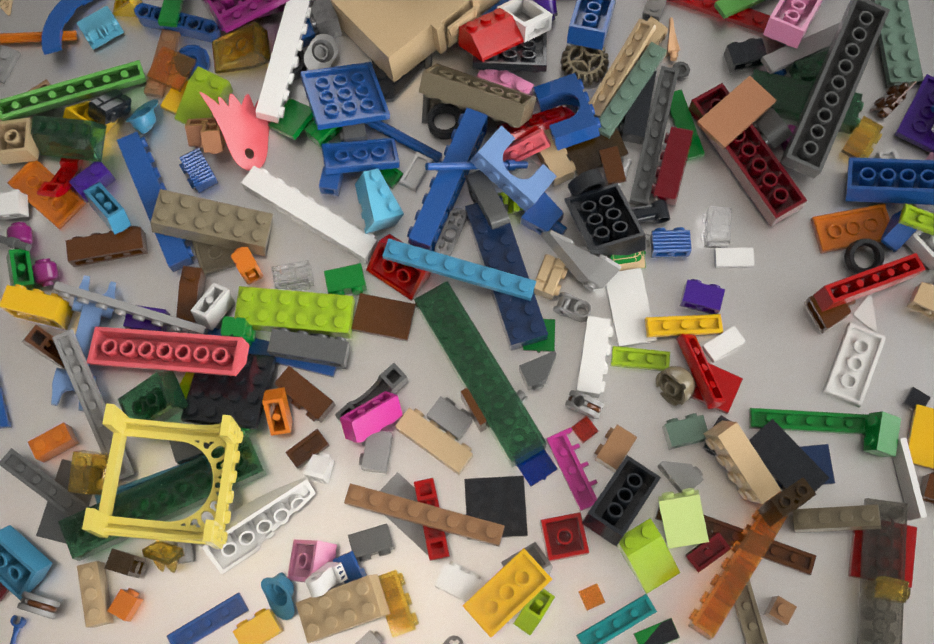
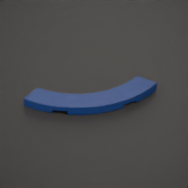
M61 0L53 8L42 32L41 44L44 55L62 50V30L65 23L67 24L79 6H84L93 0Z

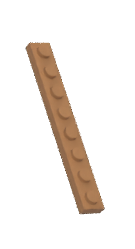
M351 483L344 503L350 506L498 547L500 546L505 528L501 524Z

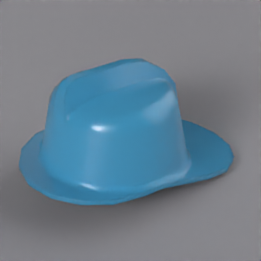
M151 100L141 105L125 122H130L135 130L145 134L156 123L154 108L159 103L158 100Z
M283 572L278 573L273 578H264L261 582V588L270 608L277 617L283 620L291 619L295 613L294 604L291 599L295 591L293 583Z

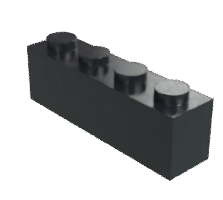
M657 71L653 73L624 116V123H620L619 134H622L621 138L625 142L643 144Z

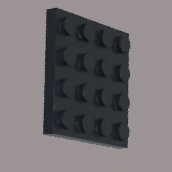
M547 32L483 62L473 56L472 69L546 72Z
M248 354L246 364L237 376L194 373L180 419L188 423L214 425L222 422L223 415H230L240 428L258 430L264 408L262 400L264 392L270 386L276 363L275 356Z

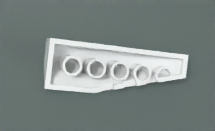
M306 477L266 493L231 512L230 523L226 524L225 532L228 533L227 543L223 544L222 549H214L204 544L200 545L222 575L261 548L260 545L267 538L270 539L275 534L274 531L281 524L284 525L289 520L288 517L294 511L297 512L316 493Z

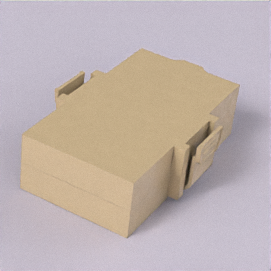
M331 0V3L337 14L340 28L395 83L401 76L408 73L434 51L437 50L440 54L445 52L447 46L451 47L459 40V26L481 17V14L500 0Z

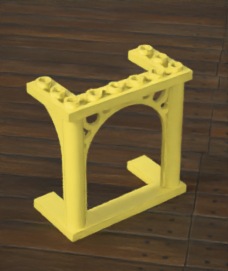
M106 403L102 424L113 432L105 480L99 511L95 508H86L82 529L100 538H108V535L204 544L214 549H222L223 544L227 543L228 533L225 532L226 524L230 523L231 512L228 511L229 503H232L234 499V491L231 490L232 484L236 483L237 479L235 465L240 460L238 445L243 440V431H241V428L232 416L223 415L222 422L214 425L129 418L115 404ZM127 436L180 441L200 449L208 458L213 472L212 489L204 505L193 515L172 522L112 516ZM204 443L210 445L208 449L204 448ZM220 446L225 448L224 454L221 457H212V452L215 448ZM224 461V462L221 464V467H223V468L220 469V470H218V469H217V463ZM216 483H220L219 488L215 487ZM213 501L217 502V504H215L216 512L210 508L211 502ZM203 512H210L214 520L206 519L204 523L202 521ZM194 519H197V522L200 525V527H196V524L191 525V522Z

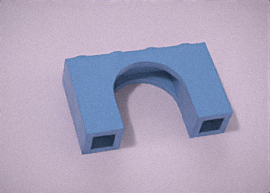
M500 126L470 162L526 212L536 203L557 176L544 164L528 179H520L510 174L503 163V153L515 138L504 127Z

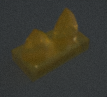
M159 540L142 549L143 556L153 560L161 572L164 571L166 565L172 573H175L178 559L185 556L183 548Z

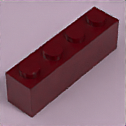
M671 126L670 133L666 132L664 143L667 144L666 149L661 151L660 160H662L661 167H657L655 177L658 178L657 183H653L651 189L654 201L666 200L667 204L676 206L693 139L692 130Z

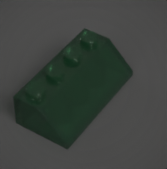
M33 115L31 136L42 156L101 162L107 125L88 120Z

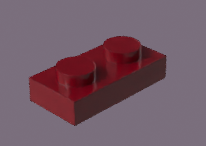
M718 531L708 538L709 542L699 544L686 554L687 559L698 573L731 550V547Z

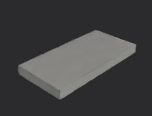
M398 472L380 490V492L417 501L415 488ZM386 516L428 555L422 525Z

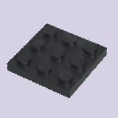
M524 476L464 479L466 515L504 525L502 538L528 536Z

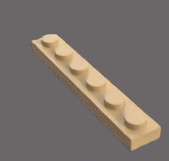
M640 18L589 102V105L592 104L594 107L595 117H601L628 77L656 29L654 23Z

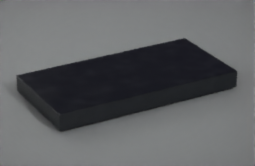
M773 419L749 440L773 478L784 490L804 477L814 492H816L829 479L823 470Z

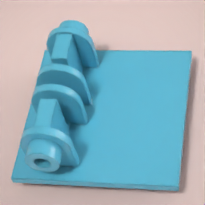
M108 6L76 22L93 50L124 33Z

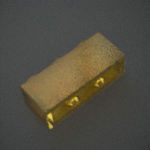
M393 570L379 575L378 577L390 614L385 617L392 638L417 630L416 625L419 622L416 613H411L409 605L412 604L409 592H404L403 585L406 583L403 574H398L397 570Z

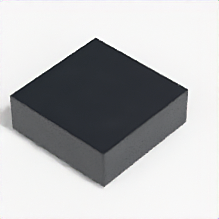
M912 387L902 404L914 411L917 404L926 406L931 397Z

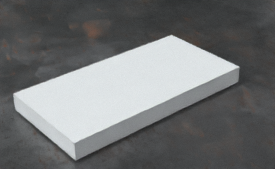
M641 268L618 271L605 285L618 346L626 347L656 342V337L647 338L645 318L652 317Z
M849 322L822 392L861 407L886 336Z

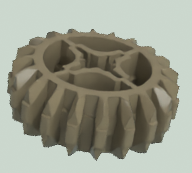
M574 44L567 45L565 51L562 52L560 61L564 76L575 73L577 79L582 80L583 86L587 82L590 86L593 84V81L598 83L600 78H604L609 66L608 53H605V47L599 50ZM579 54V57L571 60L575 55ZM596 64H599V66L596 69L590 71L592 67H595Z

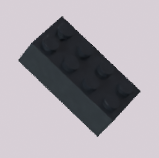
M627 455L587 513L582 524L617 547L661 477Z

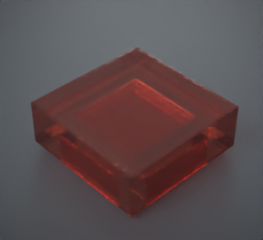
M587 416L571 427L582 444L599 432Z

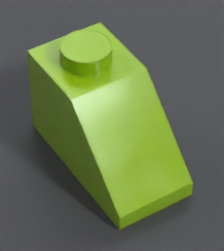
M543 588V591H540L524 606L513 624L528 635H531L555 596Z

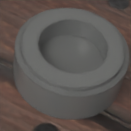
M676 62L672 68L679 69L677 80L683 81L687 79L690 73L689 65L685 62Z

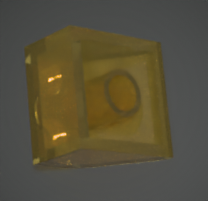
M86 450L73 451L68 492L102 495L109 453Z

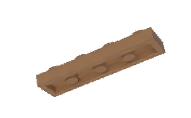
M165 29L161 31L144 89L146 96L163 98L181 37L177 31Z

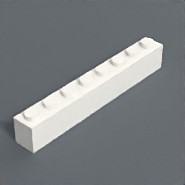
M290 0L286 2L255 111L256 117L259 119L278 123L279 119L284 116L285 107H283V104L289 98L290 91L288 86L289 84L292 85L294 80L293 68H297L299 57H297L298 51L302 50L303 40L301 39L303 34L306 35L308 24H306V21L312 15L311 3L315 2V0Z
M253 166L241 182L245 191L363 263L367 264L378 244L375 235L372 233L365 234L357 224L348 223L342 215L338 213L336 215L333 214L324 204L319 205L309 195L304 196L300 194L296 187L285 185L281 178L277 176L275 178L272 177L266 169L262 167L259 169Z

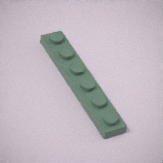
M653 42L649 44L599 118L601 128H598L599 134L608 139L611 137L667 54L666 49Z

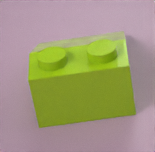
M198 66L187 83L174 119L186 125L188 119L214 118L200 92L209 96L217 104H219L218 97L222 98L226 103L230 93H233L230 82Z
M651 518L626 532L617 545V548L646 594L681 573Z

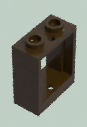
M803 477L767 501L758 509V512L769 527H771L817 494Z

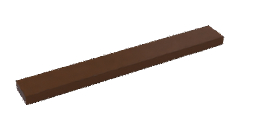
M658 507L655 519L662 521L660 507ZM704 515L708 538L718 531L730 547L807 575L812 574L816 555Z

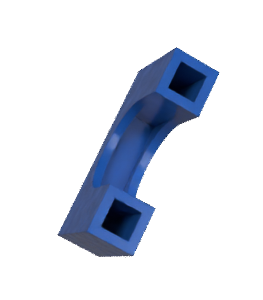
M575 73L533 87L541 112L560 105H573L579 109L571 118L549 125L557 151L600 136L598 129L601 128L600 120L598 117H594V107L592 104L589 105L588 102L590 100L587 91L583 92L582 80L577 79Z

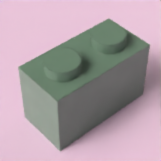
M697 413L685 416L686 419L678 421V418L667 420L662 429L668 449L671 450L704 442L706 440L704 433L708 431L704 415L697 416Z

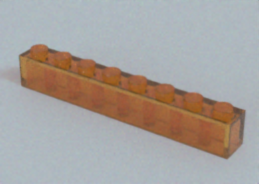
M756 508L751 516L754 519L751 525L747 523L741 532L744 535L741 541L737 540L732 546L731 551L733 553L731 557H726L720 567L723 570L719 575H714L710 582V585H712L709 592L705 591L699 599L701 605L698 610L694 608L688 619L691 621L688 626L708 640L715 637L789 515L769 527L758 512L759 508Z

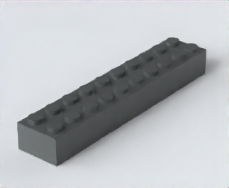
M851 0L794 128L793 135L780 161L782 165L813 179L822 172L890 9L870 0Z

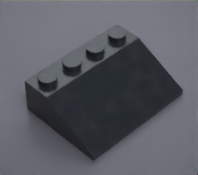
M618 183L564 198L590 254L631 255L646 250V234Z

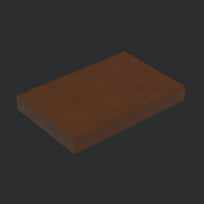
M360 293L351 329L352 331L408 342L416 304Z

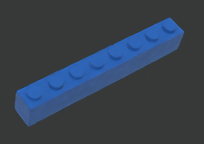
M134 132L117 139V143L151 222L160 189L167 190L164 183H160L159 178H161V174L158 168H154L152 164L155 160L152 153L147 152L146 147L149 146L145 137H141L138 132ZM155 233L168 267L173 272L182 269L183 266L194 264L192 259L194 253L190 246L187 247L186 239Z

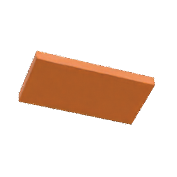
M30 161L7 184L13 189H18L20 192L28 195V202L60 230L86 203L71 189L61 197L37 195V191L44 181L50 182L55 175L39 161Z
M885 203L811 218L821 254L846 249L852 242L860 239L869 238L881 243L880 240L890 221Z

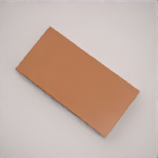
M749 76L698 120L697 125L724 149L774 105L777 100Z

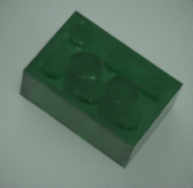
M174 371L156 372L118 398L122 411L129 418L165 422L188 407Z

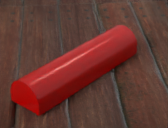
M681 334L676 341L707 409L721 406L726 400L696 336Z

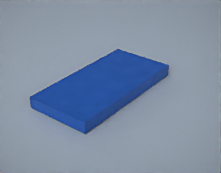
M394 138L321 144L326 175L368 171L377 168L379 170L400 168Z

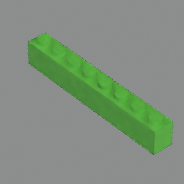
M140 60L0 99V120L21 119L98 97L114 89L122 90L147 82Z

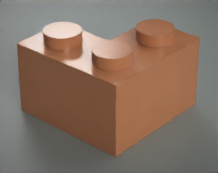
M215 117L187 120L185 130L189 147L203 148L204 153L218 154L223 152L226 141Z

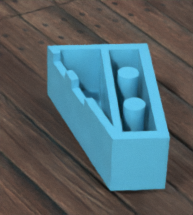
M377 168L363 171L355 183L358 202L362 207L361 216L365 221V234L396 226L404 213L380 170Z

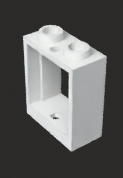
M510 0L497 7V9H504L513 16L524 39V43L551 30L553 14L533 0ZM523 12L532 19L523 22L515 15Z

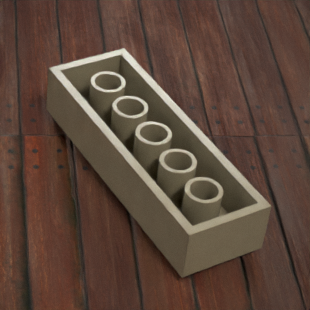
M438 63L422 72L419 93L424 94L427 98L440 99L442 103L457 105L462 110L470 108L488 115L494 121H503L515 128L522 126L532 118L537 98Z
M160 189L150 223L153 233L233 250L240 247H248L252 254L265 256L273 224V214Z

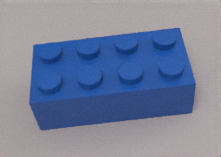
M577 0L569 24L567 43L602 50L616 0Z

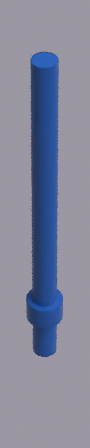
M512 159L503 162L508 171L528 168L527 161H515ZM436 162L425 164L426 170H478L472 162Z

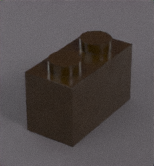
M112 548L105 569L139 578L145 572L146 558Z

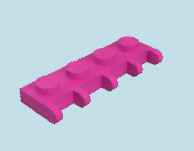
M568 428L546 438V441L579 510L582 511L593 506L598 499L591 487L598 482L596 479L591 482L588 481L583 468L589 466L587 461L580 464L574 451L580 448L579 443L571 445L567 434H570L573 430Z

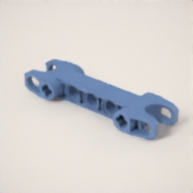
M84 275L79 288L89 291L90 276ZM110 282L108 290L103 296L115 299L116 282ZM74 298L72 310L81 312L75 336L87 361L95 327L100 326L102 317L111 319L114 309L107 308V310H102L95 307L96 304L89 302L86 305L78 302L77 298ZM56 368L52 382L51 405L58 406L63 393L67 391L75 392L66 369ZM79 401V405H78V406H79V408H78L79 410H78V411H83V408H82V406H81V404H80V401Z

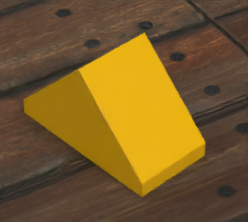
M115 0L112 14L115 16L136 17L134 9L143 2L142 0Z

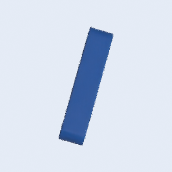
M140 3L134 9L136 17L143 26L158 30L177 31L182 36L209 43H216L221 38L217 23L213 20L181 12L178 21L180 23H178L177 27L159 26L158 18L162 7Z

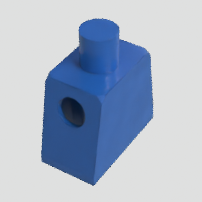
M545 192L521 217L520 224L539 235L550 230L563 235L567 230V227L561 223L564 215L563 211Z

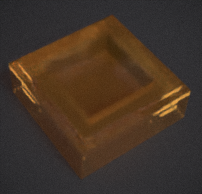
M597 583L578 591L586 611L605 603Z

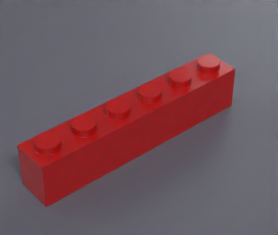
M917 253L825 285L813 296L823 312L911 280L926 269Z

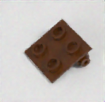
M904 82L899 86H891L886 90V94L874 102V106L869 111L876 110L878 112L877 116L880 119L886 118L895 107L906 99V92L917 82Z

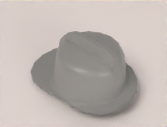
M328 34L317 35L305 51L304 63L308 70L329 68L338 53L336 40Z

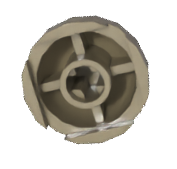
M670 366L656 376L657 388L660 386L663 391L660 393L661 396L674 406L686 403L695 391V382L692 374L680 366Z

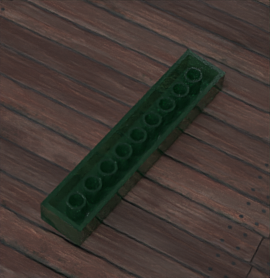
M448 281L415 298L417 310L463 387L468 388L487 420V427L511 467L545 449L546 440Z
M249 435L244 436L242 443L238 445L240 460L235 465L237 479L236 483L232 484V490L267 475ZM220 447L214 450L212 457H221L224 454L225 448ZM206 455L200 456L117 494L112 516L167 521L204 504L210 495L213 485V472ZM224 461L217 463V469H218V470H220V469L223 468V467H221V464H222ZM216 483L215 487L219 488L220 483ZM100 502L88 508H95L99 511ZM86 509L58 521L71 557L77 561H81L131 538L108 535V538H100L83 530L82 526Z

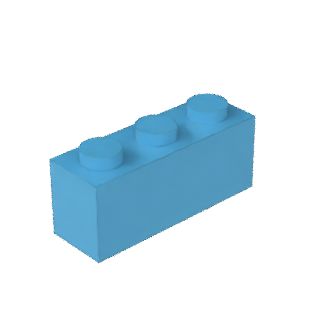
M100 182L83 191L91 208L114 234L132 226L124 208Z

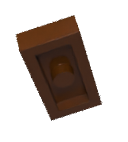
M316 429L285 453L296 468L299 469L311 459L313 454H319L329 444L320 431Z

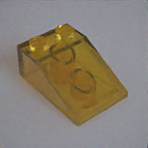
M252 22L212 41L214 70L217 74L258 68L270 62L268 31L256 22Z

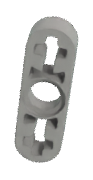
M454 208L450 212L436 243L435 252L441 253L439 248H443L446 241L448 242L447 251L441 254L451 256L466 223V212L462 208ZM461 214V218L457 221V226L454 225L455 216ZM449 229L456 231V235L452 238L447 237L445 234Z

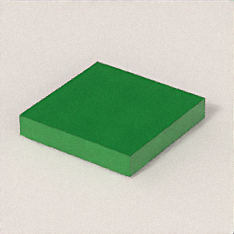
M290 98L283 106L285 107L283 118H280L278 123L270 122L268 126L272 130L296 140L312 120L313 114L309 106Z

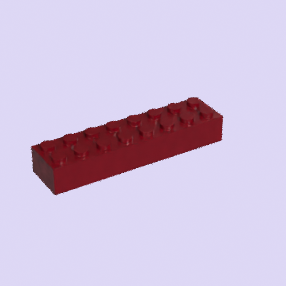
M723 83L691 100L689 111L696 122L730 93ZM753 124L724 149L705 133L770 227L803 208L807 199Z

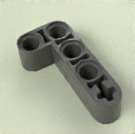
M480 170L465 175L470 197L473 203H478L490 228L493 230L510 223L509 215L489 178Z

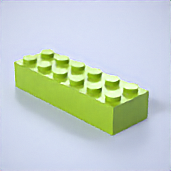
M239 286L234 318H245L252 325V329L256 331L272 332V329L286 328L294 333L305 331L309 333L308 335L323 334L330 337L351 339L356 302L353 296Z

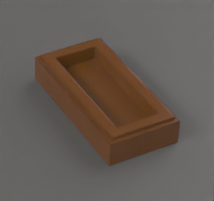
M614 146L599 150L608 185L626 182L618 147Z

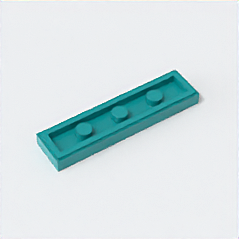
M644 594L577 634L576 637L580 644H604L653 615L657 610L648 595Z

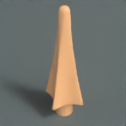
M671 17L669 19L666 57L670 56V61H676L680 47L675 33L674 21Z

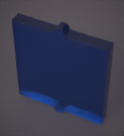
M539 440L528 448L524 447L523 451L512 457V460L530 487L541 480H546L547 476L558 470Z

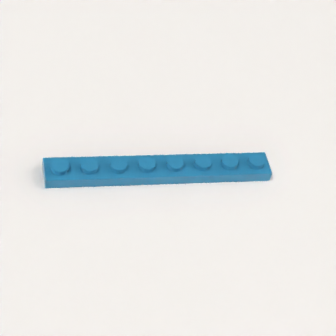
M388 239L383 253V259L529 301H531L536 285L535 280L392 239Z

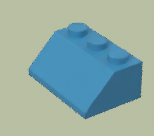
M9 525L0 529V583L21 600L24 591L30 593L46 577L53 563L16 529Z

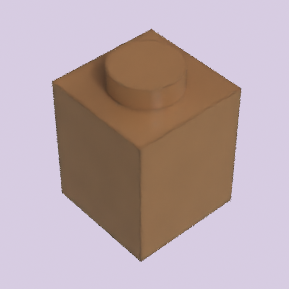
M774 596L763 615L781 626L788 625L797 606L780 596Z

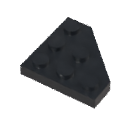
M425 59L408 73L401 76L395 83L372 60V66L386 102L394 101L402 90L410 84L414 77L425 67Z

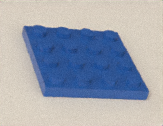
M371 62L300 72L317 130L390 119V112Z

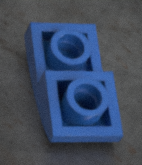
M353 551L332 560L333 562L342 563L348 578L344 581L345 584L367 576L364 568H360Z

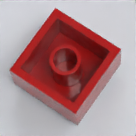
M581 512L540 520L546 556L550 562L589 554Z

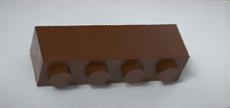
M130 226L117 234L110 230L108 233H92L90 236H76L70 240H65L67 260L73 267L148 254L146 233L138 226Z

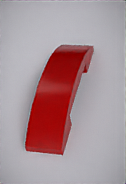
M66 151L59 161L60 169L50 182L44 181L38 189L37 195L61 197L67 193L72 187L69 181L80 173L85 158L84 154Z
M429 478L415 481L417 501L439 507L434 479ZM423 526L429 560L433 561L450 557L445 532Z

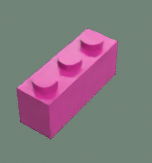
M384 391L340 417L345 439L355 443L363 442L370 435L380 432L382 428L393 424L402 417L403 414L398 395Z

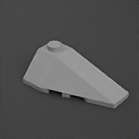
M550 230L541 234V237L576 279L589 290L603 288L622 267L602 254L599 257L590 254L585 246L573 245V240L555 231Z

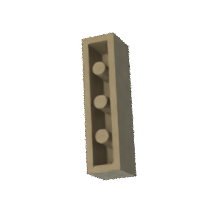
M878 505L796 509L792 512L796 533L881 529Z

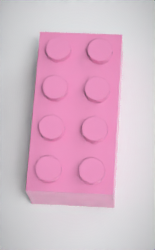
M780 0L768 20L763 35L797 49L823 0Z

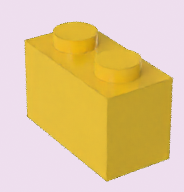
M263 608L254 614L255 618L250 621L245 619L236 625L237 629L232 632L239 644H264L284 630L272 609L266 610Z

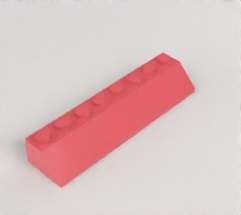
M95 327L87 364L237 376L246 364L250 345L242 337Z

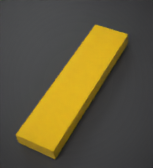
M721 314L645 318L647 338L680 336L681 334L715 335L723 333Z

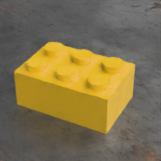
M19 284L6 286L0 302V308L16 318L64 330L68 329L74 311L72 306L69 305L70 302L62 299L63 297L55 293L47 295L39 289H33V291L26 290L25 286Z

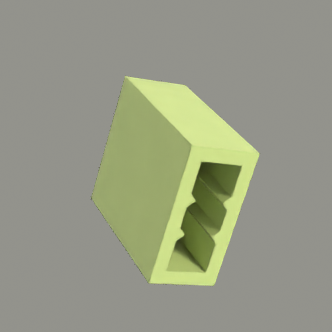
M687 488L683 489L681 493L665 492L662 493V496L658 497L668 549L709 542L699 490Z

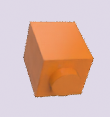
M128 588V590L120 589L107 611L123 621L131 622L143 599L138 597L140 593L132 588Z

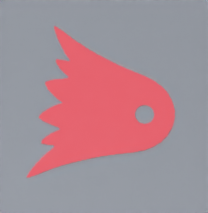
M200 92L214 115L235 162L248 171L253 166L261 168L266 161L268 152V124L270 121L256 117L255 111L258 101L254 107L250 95L247 94L241 105L237 98L230 93L229 106H227L222 98L218 97L219 104H217L209 96ZM247 148L253 150L254 156L252 159H248L245 156Z

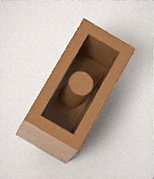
M618 424L614 429L610 427L605 435V438H607L604 445L600 443L594 452L597 455L595 461L614 473L637 439V436Z

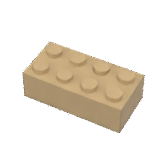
M722 420L704 433L706 444L711 450L714 449L717 454V461L721 466H725L728 471V478L733 483H736L739 488L738 493L744 500L763 504L781 491L737 422Z
M378 574L367 575L330 589L319 597H309L296 602L307 643L322 640L390 614Z

